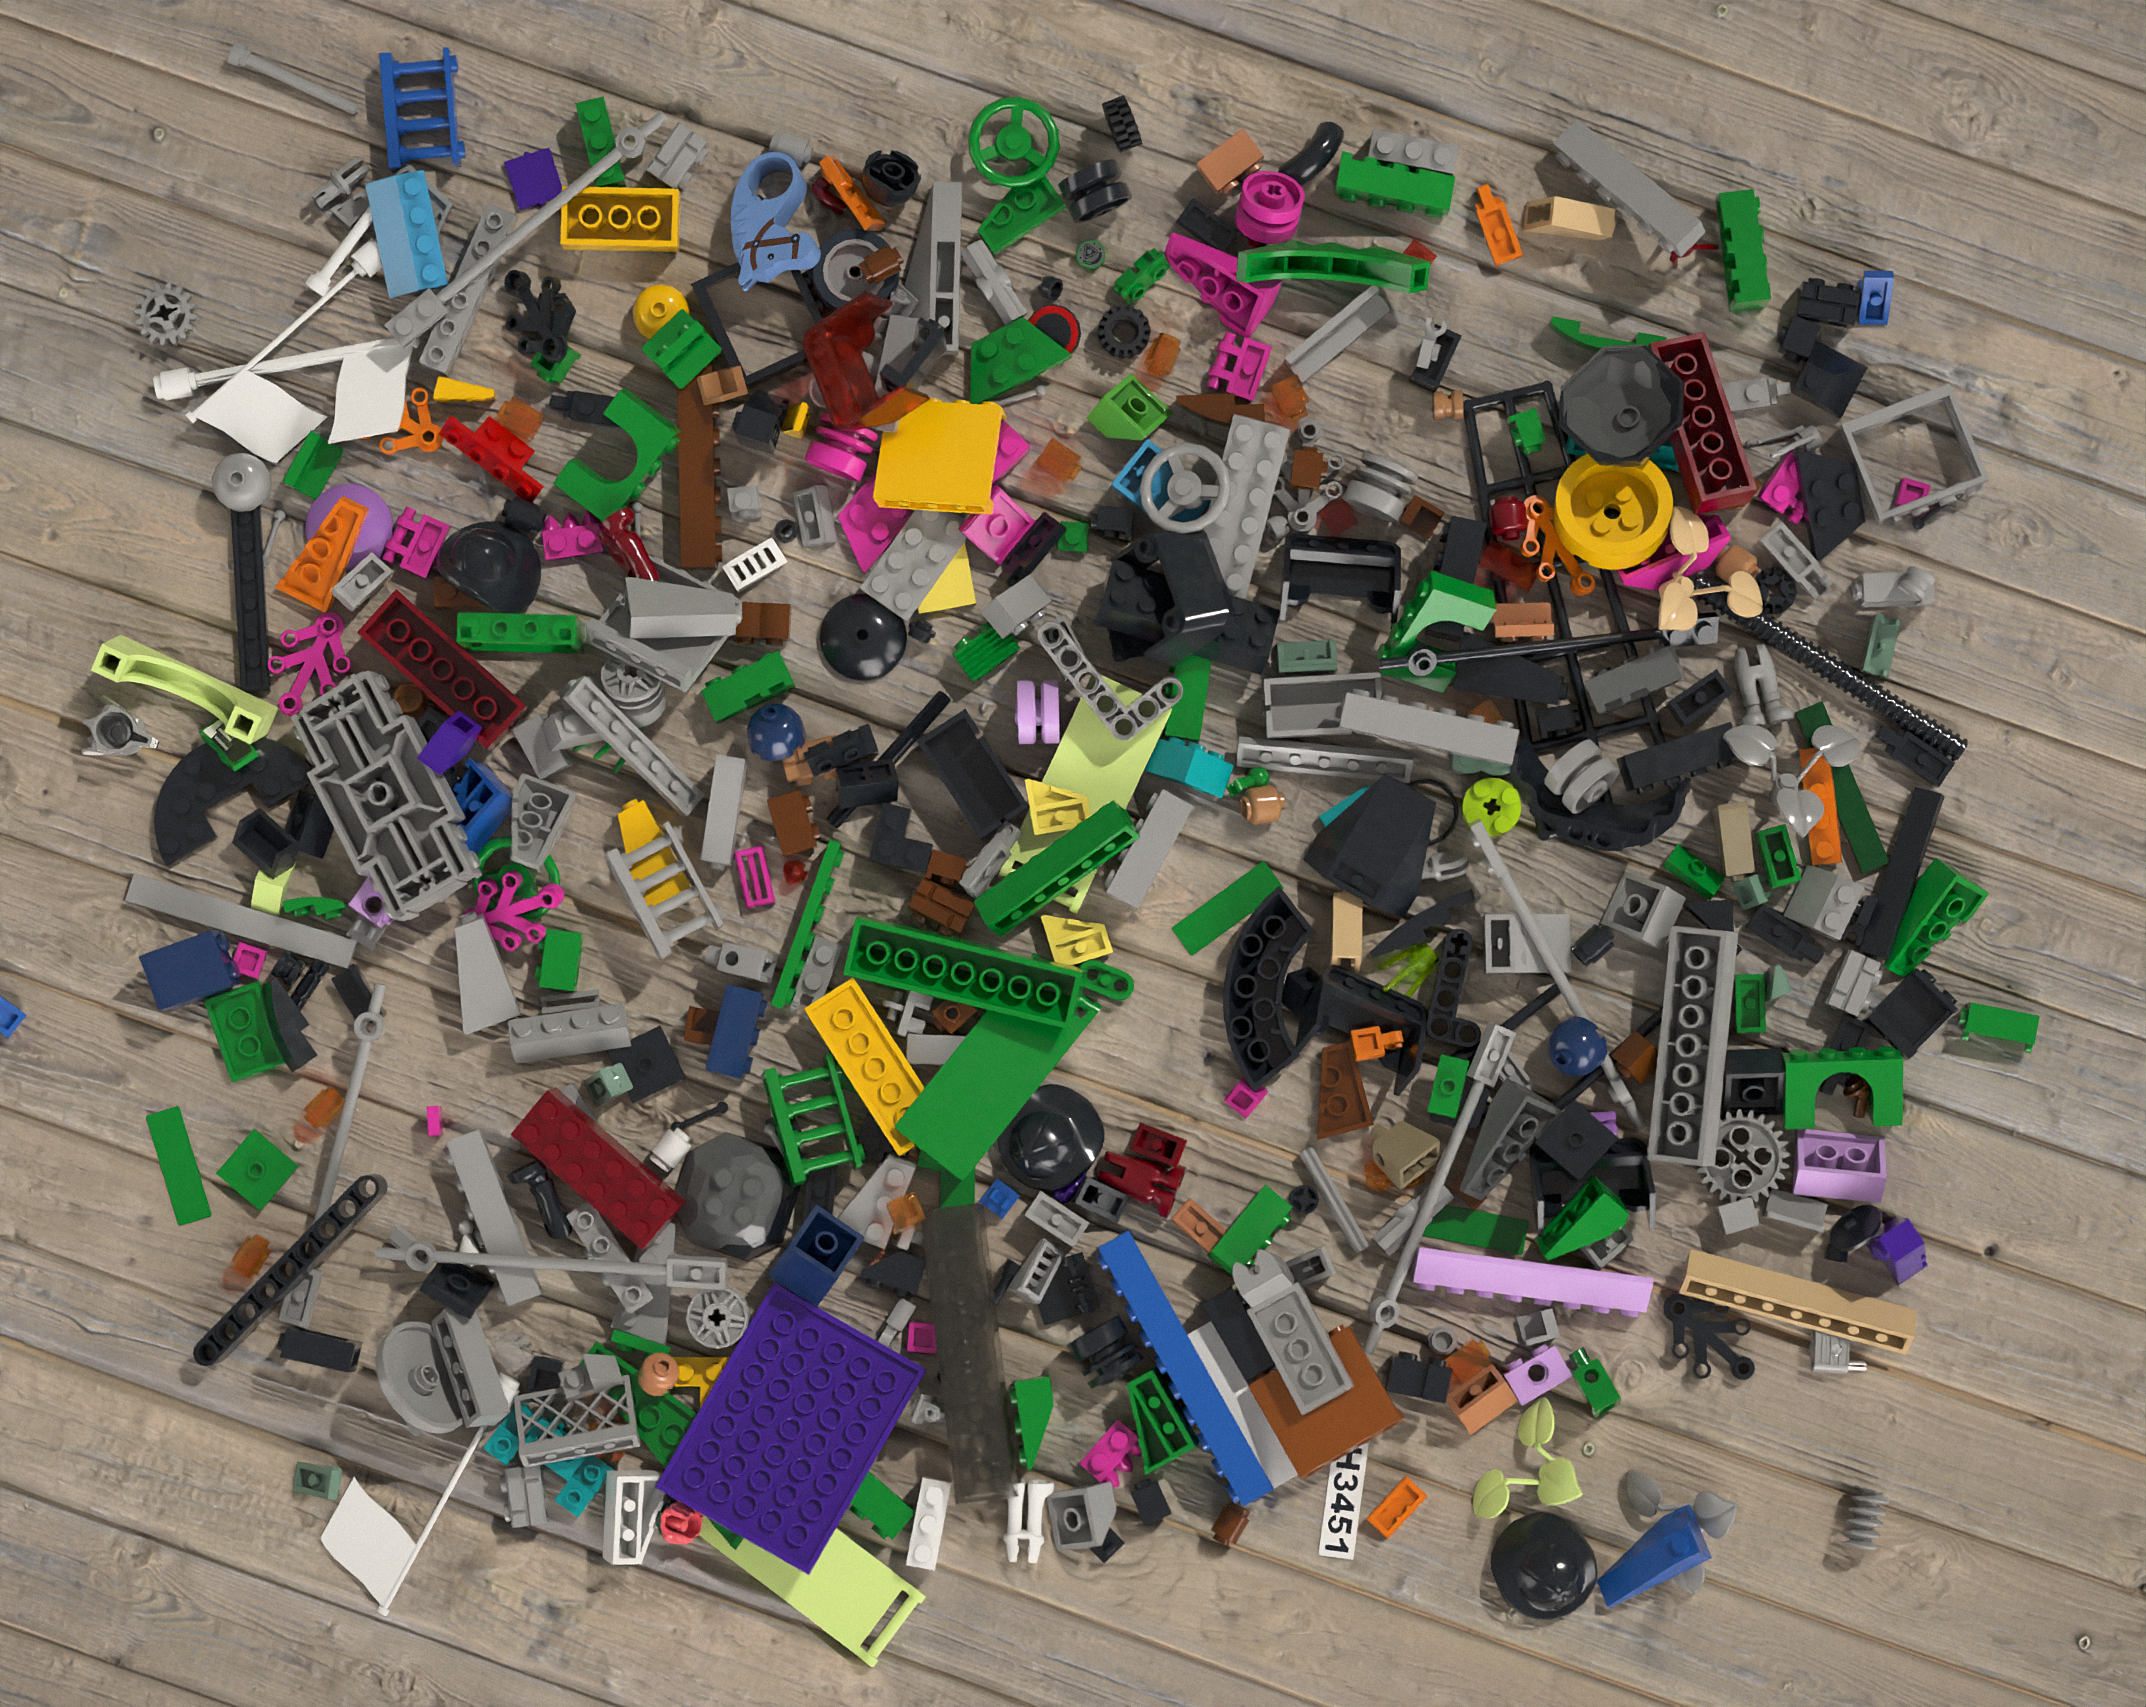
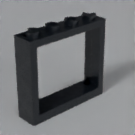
M739 262L691 283L729 367L741 366L747 390L836 348L833 341L837 340L838 337L832 325H825L821 315L826 312L819 297L813 299L809 291L814 286L807 271L801 273L800 270H790L823 341L746 376L706 290L740 274L741 266Z

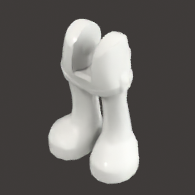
M1001 1478L999 1479V1489L1006 1495L1008 1501L1007 1533L1004 1534L1003 1539L1006 1543L1009 1562H1017V1554L1019 1552L1018 1539L1029 1540L1028 1563H1037L1040 1547L1044 1543V1536L1041 1535L1043 1504L1045 1498L1054 1491V1481L1039 1479L1028 1481L1027 1529H1022L1025 1480Z

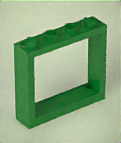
M458 612L457 643L468 652L584 654L585 625L576 615ZM473 643H482V647L473 646Z

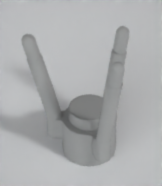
M1801 425L1793 430L1747 440L1746 445L1750 446L1795 436L1792 438L1793 443L1770 454V458H1775L1794 449L1816 454L1815 449L1822 446V439L1815 426L1811 425L1804 428Z

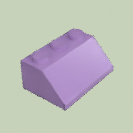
M1797 1129L1792 1173L1793 1194L1881 1203L1887 1179L1884 1137Z

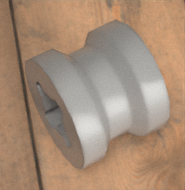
M1910 565L1907 570L1908 575L1906 579L1900 581L1898 588L1909 596L1923 601L1926 597V589L1933 585L1935 579L1923 570Z

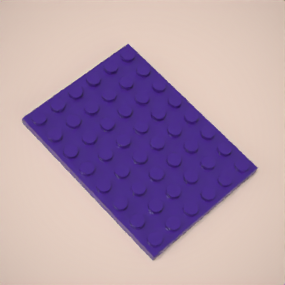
M773 1283L655 1488L803 1573L810 1575L924 1376L926 1369Z

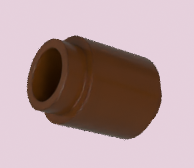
M886 245L864 257V261L858 265L870 285L875 281L878 284L902 271L899 265L904 263L896 247L890 249Z
M1232 1501L1229 1502L1227 1507L1223 1506L1210 1529L1215 1533L1213 1539L1227 1547L1230 1542L1236 1545L1249 1522L1247 1518L1250 1512Z

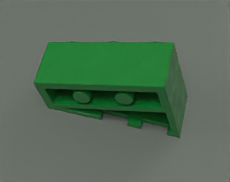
M1158 1366L1153 1367L1127 1383L1133 1417L1139 1437V1447L1141 1448L1145 1475L1190 1451L1200 1443Z

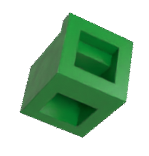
M568 346L566 356L562 361L558 363L549 362L541 353L537 352L530 365L539 370L536 375L550 384L553 380L562 383L575 360H579L582 355Z
M1536 408L1509 416L1506 419L1507 426H1514V429L1510 431L1515 446L1520 445L1525 456L1542 450L1541 445H1544L1547 440Z

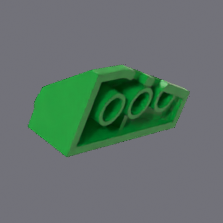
M1935 857L1916 885L1903 917L1889 961L1886 960L1884 967L1903 978L1907 976L1930 955V948L1940 939L1946 941L1951 936L1950 930L1960 921L1966 923L1974 915L1989 892L1954 867Z

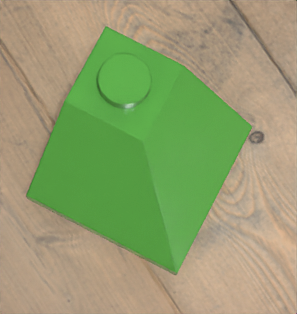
M1131 373L1108 392L1086 418L1107 438L1143 441L1165 422L1173 412Z

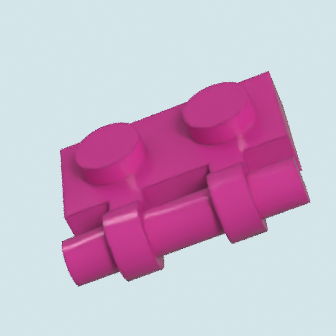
M1225 332L1222 342L1219 341L1216 349L1218 354L1214 366H1210L1208 371L1210 377L1207 387L1217 390L1221 380L1227 381L1229 384L1226 394L1235 393V397L1253 403L1272 346L1245 337L1242 347L1239 348L1233 345L1236 335ZM1229 356L1237 357L1233 372L1224 370Z
M1794 450L1785 453L1757 497L1781 514L1784 513L1788 506L1792 508L1793 512L1788 520L1798 525L1805 515L1802 499L1799 501L1794 497L1800 488L1793 456Z
M406 506L402 516H398L395 522L397 527L391 540L388 539L384 546L387 549L382 559L393 563L396 555L400 554L404 557L399 567L427 579L436 561L439 548L444 543L451 526L426 514H423L419 524L412 521L416 510ZM410 530L415 533L407 548L401 544L407 531Z

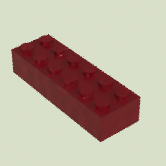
M1705 332L1650 343L1648 348L1684 382L1683 423L1669 440L1694 515L1749 503L1757 488Z
M397 589L357 632L448 715L453 716L456 712L460 711L480 725L482 729L476 740L490 752L530 709Z
M556 1087L547 1090L510 1134L642 1250L654 1243L687 1203Z

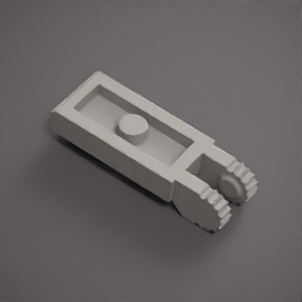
M1782 521L1777 523L1758 540L1776 562L1787 571V574L1795 580V583H1799L1801 588L1812 599H1816L1819 594L1816 588L1805 578L1811 571L1823 586L1828 588L1833 584L1826 573L1818 566L1820 563Z
M816 935L801 977L795 988L796 993L789 1013L795 1015L798 1011L803 993L814 997L811 1004L825 996L844 946Z

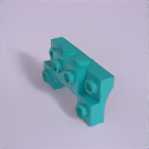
M526 1403L521 1404L522 1413L531 1418L536 1410ZM515 1406L483 1447L484 1450L506 1466L519 1451ZM541 1415L536 1422L548 1428L555 1418L550 1416L547 1419ZM560 1422L553 1433L559 1437L566 1436L567 1433L563 1431L565 1425ZM532 1426L525 1435L526 1443L538 1441L543 1432ZM598 1455L545 1464L568 1481L554 1501L577 1518L605 1483L607 1471L615 1469Z

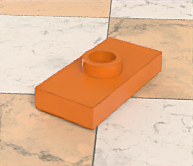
M1405 1476L1366 1519L1388 1539L1427 1498V1495L1412 1480Z

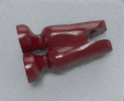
M627 507L608 516L601 523L602 529L597 532V536L607 547L611 558L626 572L628 577L658 581L660 576L640 536L636 532L628 531V526L631 525L635 518L633 510Z
M1106 1151L1103 1160L1115 1166H1121L1123 1170L1120 1178L1112 1173L1098 1170L1096 1179L1125 1193L1142 1204L1155 1203L1159 1216L1168 1219L1176 1194L1155 1188L1154 1184L1164 1185L1177 1192L1184 1178L1186 1167L1178 1165L1177 1168L1174 1167L1166 1171L1157 1162Z

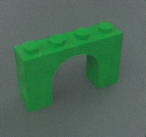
M627 388L619 390L603 414L625 430L634 440L638 457L633 472L622 481L608 480L576 457L568 461L553 482L601 521H604L614 512L627 508L633 498L637 500L647 487L643 483L649 475L654 477L662 467L663 463L660 460L666 452L670 454L680 442L677 436L682 430Z
M1430 570L1425 580L1420 581L1412 601L1406 603L1399 622L1393 624L1389 638L1385 644L1380 645L1377 651V659L1406 656L1409 649L1413 646L1423 644L1416 639L1418 633L1426 626L1438 621H1454L1483 631L1496 611L1494 592ZM1429 646L1434 653L1445 652L1443 650ZM1422 660L1419 665H1423L1427 660ZM1455 662L1436 664L1434 670L1424 676L1413 674L1408 667L1380 670V672L1387 676L1444 693L1456 674Z
M1883 1046L1879 1047L1878 1050L1868 1051L1864 1048L1853 1047L1848 1051L1824 1048L1820 1049L1819 1052L1794 1049L1790 1053H1782L1785 1081L1781 1120L1785 1129L1815 1128L1816 1092L1826 1078L1840 1072L1855 1073L1869 1083V1118L1873 1127L1903 1126V1057L1899 1050H1895L1894 1047Z

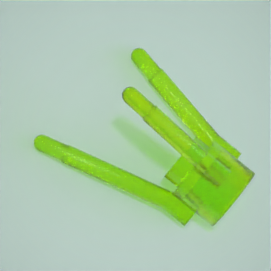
M1423 943L1420 947L1414 945L1409 950L1379 964L1377 969L1382 970L1412 956L1408 959L1411 965L1383 987V991L1386 992L1412 971L1416 970L1420 973L1423 970L1405 993L1406 996L1411 998L1426 977L1435 970L1433 965L1439 961L1438 957L1426 943Z

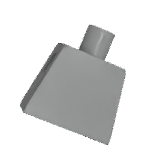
M727 942L723 943L722 948L709 945L705 955V962L716 964L717 971L772 984L778 960L777 955ZM738 956V962L735 964V959Z

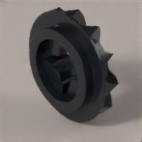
M1774 567L1764 569L1756 575L1754 579L1758 584L1762 597V612L1779 614L1791 607L1797 590L1795 580L1787 574V571ZM1778 581H1781L1778 591L1781 592L1784 598L1775 595L1767 601L1769 590L1763 583L1773 586Z

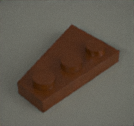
M1351 1040L1322 1048L1317 1140L1374 1125L1359 1068L1355 1061Z

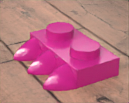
M587 510L580 526L577 518L569 512L564 518L562 528H560L558 522L551 515H548L542 531L546 561L604 553L603 543L597 536V532L601 529L599 519Z
M1117 1419L1079 1464L1100 1483L1111 1482L1112 1487H1119V1478L1114 1467L1124 1472L1133 1471L1132 1462L1127 1453L1142 1457L1138 1442L1139 1437Z

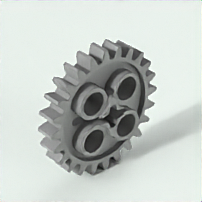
M1738 1109L1736 1118H1733L1731 1113L1727 1111L1726 1121L1723 1122L1719 1119L1716 1151L1720 1149L1727 1151L1730 1156L1729 1163L1725 1166H1719L1716 1163L1715 1166H1702L1696 1171L1697 1173L1706 1172L1707 1176L1702 1180V1183L1711 1181L1713 1185L1709 1192L1712 1193L1717 1189L1721 1190V1200L1729 1194L1731 1195V1202H1735L1737 1196L1741 1197V1199L1752 1196L1753 1200L1758 1202V1193L1762 1192L1764 1196L1769 1197L1767 1189L1769 1186L1776 1190L1779 1188L1774 1180L1776 1178L1785 1179V1176L1779 1171L1780 1169L1789 1168L1787 1163L1782 1162V1158L1790 1156V1153L1784 1152L1781 1149L1788 1144V1141L1778 1140L1783 1131L1773 1132L1771 1130L1775 1124L1774 1121L1765 1125L1763 1123L1765 1119L1764 1114L1756 1120L1754 1119L1753 1110H1750L1747 1117H1743L1741 1109ZM1744 1128L1749 1132L1747 1143L1738 1144L1733 1140L1735 1129ZM1726 1138L1740 1152L1746 1149L1749 1152L1747 1158L1760 1168L1763 1174L1758 1175L1745 1162L1738 1164L1735 1161L1737 1155L1722 1143V1139ZM1764 1147L1769 1149L1772 1155L1770 1162L1760 1164L1756 1161L1755 1152L1758 1148ZM1745 1169L1751 1173L1752 1181L1750 1184L1742 1186L1736 1182L1735 1174L1738 1170Z

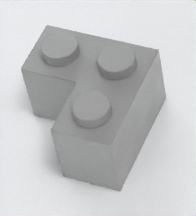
M597 676L587 677L601 691ZM578 679L570 680L558 692L564 711L552 713L541 724L550 752L603 740L563 699L564 695Z

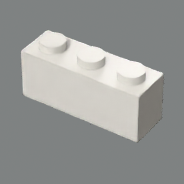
M923 1476L906 1565L935 1571L952 1481Z

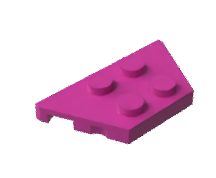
M876 471L838 515L861 571L864 574L870 570L891 545L915 511L912 509L881 508L873 499Z

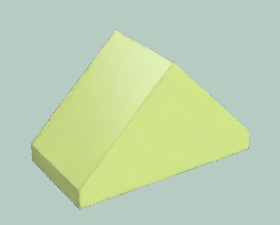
M295 861L292 868L275 879L269 877L260 868L255 878L250 908L279 917L283 906L282 901L285 900L297 861Z

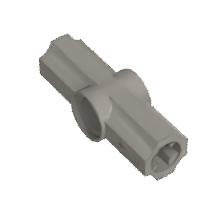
M982 239L961 251L967 266L976 277L975 282L985 299L992 303L1005 326L1027 315L1025 307L1012 289L1013 285L1001 265H997Z
M1430 1185L1415 1199L1412 1198L1394 1214L1395 1217L1372 1237L1388 1256L1408 1240ZM1444 1185L1427 1225L1433 1220L1432 1217L1455 1198Z

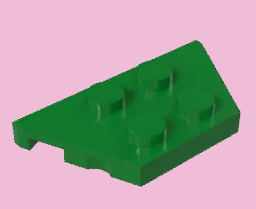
M1021 317L971 343L970 403L982 404V402L990 401L1072 358V355L1028 320Z

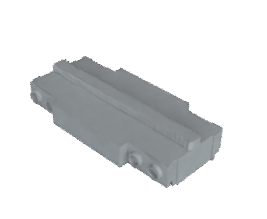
M370 670L362 671L357 675H351V678L302 707L303 710L300 711L299 715L291 716L295 725L293 726V731L296 737L301 742H304L308 750L305 752L308 761L312 766H316V768L307 772V775L357 873L367 877L369 875L372 876L370 877V883L375 891L382 895L385 901L382 904L383 908L390 918L403 922L406 920L410 921L431 905L452 897L454 892L467 885L469 880L482 876L479 869L481 863L477 855L472 850L469 851L465 843L468 840L465 831L460 825H456L465 820L466 817L444 774L439 775L417 759L420 752L427 745V741L415 718L402 715L403 711L399 703L395 699H391L387 691L390 689V686L382 674Z

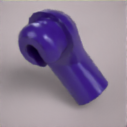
M1084 1175L1073 1184L1054 1190L1052 1197L1055 1200H1060L1061 1203H1069L1074 1198Z

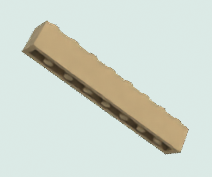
M1690 1249L1683 1266L1680 1294L1905 1355L1915 1336L1918 1311L1915 1309Z

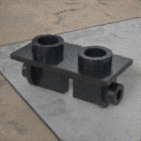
M849 729L832 737L834 743L832 747H829L827 741H823L807 748L808 751L804 752L803 755L809 764L813 777L829 772L833 768L849 761H854L858 757L867 754L857 729L852 732Z

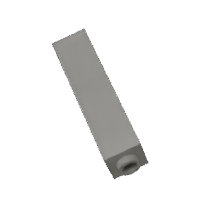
M625 577L624 602L630 639L735 635L736 623H741V606L735 605L733 593Z
M716 754L701 861L707 862L706 868L724 870V865H732L749 764L746 759Z
M469 912L460 916V921L455 923L462 1023L465 1035L520 1015V1006L483 913L476 915L475 912Z

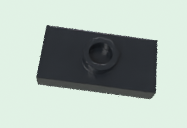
M1192 198L1176 221V224L1207 246L1225 253L1240 234V231L1194 198Z

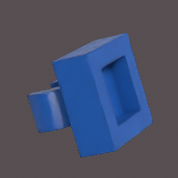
M997 1178L980 1202L1003 1219L1020 1195Z

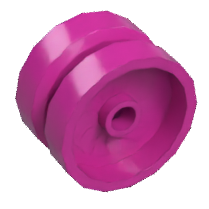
M1260 171L1249 175L1244 180L1236 210L1235 222L1238 229L1254 241L1266 244H1279L1290 240L1295 235L1305 198L1303 188L1291 177L1274 171Z

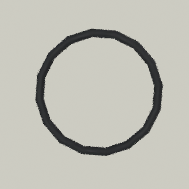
M1431 779L1416 780L1407 784V786L1413 787L1418 784L1438 786L1449 795L1454 805V818L1450 828L1442 836L1429 840L1428 845H1432L1444 840L1454 830L1458 820V804L1453 793L1444 784Z

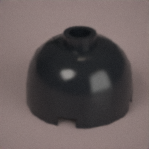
M882 150L876 151L868 156L862 171L864 191L871 200L882 206H901L912 199L921 180V174L919 175L918 173L919 167L913 159L899 151L891 150L890 154H881Z

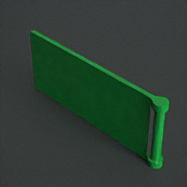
M1033 953V954L1031 955V956H1033V957L1040 958V957H1039L1037 954H1035V953ZM1081 995L1078 1006L1087 1013L1083 1018L1075 1014L1071 1029L987 1010L895 1124V1130L958 1180L964 1181L1097 1015L1102 1006L1096 1001L1093 1003L1084 995Z

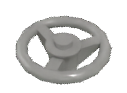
M1183 443L1169 446L1154 456L1143 472L1140 485L1142 507L1150 520L1165 531L1185 534L1202 530L1214 522L1227 505L1231 488L1228 469L1219 455L1203 445ZM1179 455L1200 456L1209 462L1217 474L1219 486L1202 485L1200 478L1195 473L1186 470ZM1168 461L1174 474L1167 485L1170 499L1158 511L1153 503L1151 486L1154 475L1160 466ZM1216 499L1209 512L1197 520L1188 522L1170 520V518L1186 508L1194 509L1199 507L1203 501Z

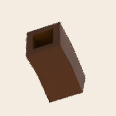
M1460 1173L1449 1185V1188L1469 1207L1476 1210L1485 1201L1487 1196L1482 1200H1478L1461 1192L1459 1189L1464 1175Z

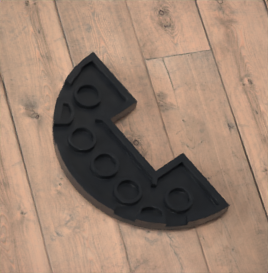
M264 737L251 744L259 756L237 771H233L222 762L217 751L207 743L188 753L166 778L156 804L155 836L165 865H171L218 838L204 813L205 811L252 784L255 785L266 806L270 808L312 784L307 775V772L312 770L311 766L290 748Z

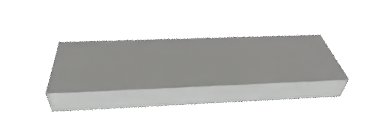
M890 314L867 422L869 429L897 433L903 402L882 388L879 372L887 363L901 373L913 357L918 336V318Z

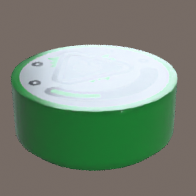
M1095 240L1082 242L1076 252L1077 262L1086 270L1098 269L1105 260L1104 247Z

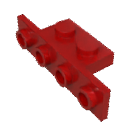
M451 415L438 433L449 444L454 445L473 462L489 472L496 480L501 481L514 491L520 498L533 503L544 486L522 470L535 450L492 417L488 416L474 433Z

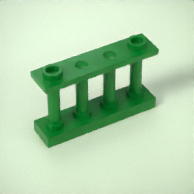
M832 1053L825 1055L823 1058L824 1066L787 1076L777 1075L776 1068L774 1067L764 1070L761 1074L792 1187L803 1185L806 1181L805 1176L809 1175L811 1171L850 1161L853 1171H857L863 1166L862 1161H865L863 1147L861 1144L856 1143L838 1078L842 1077L841 1067L836 1060H833ZM828 1077L832 1094L791 1105L789 1102L785 1103L782 1092L786 1091L787 1087ZM836 1106L840 1122L802 1132L792 1130L790 1120L793 1119V1116ZM843 1133L848 1150L807 1161L805 1158L800 1159L798 1148L801 1147V1144Z

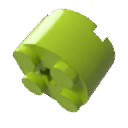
M1485 778L1474 783L1465 792L1461 801L1460 812L1464 823L1470 831L1472 829L1469 823L1480 818L1490 838L1505 834L1515 826L1521 814V800L1518 791L1507 781L1499 778ZM1494 801V806L1498 808V811L1488 815V809L1483 808V805Z

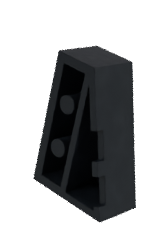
M756 390L744 404L742 412L737 411L734 417L732 428L740 445L774 455L790 399Z

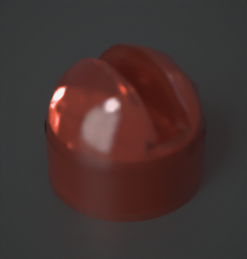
M796 860L785 862L783 873L786 882L789 885L803 882L808 875V871H804L806 865Z

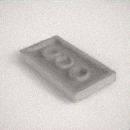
M915 510L860 589L908 622L967 540V537L958 530L965 519L955 512Z

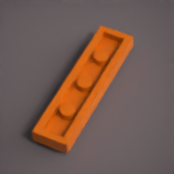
M1816 748L1799 749L1801 770L1818 752ZM1821 756L1802 778L1804 790L1815 793L1824 805L1822 818L1808 832L1812 865L1843 862L1832 766Z

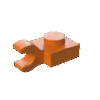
M1379 1026L1350 1031V1039L1356 1062L1382 1058L1385 1056L1384 1049L1395 1050L1402 1048L1401 1043L1404 1042L1401 1031L1381 1034Z

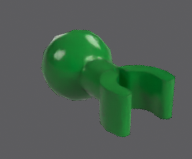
M1254 767L1248 772L1247 777L1238 778L1233 781L1234 783L1227 785V790L1232 797L1250 787L1265 786L1269 783V773L1262 767Z

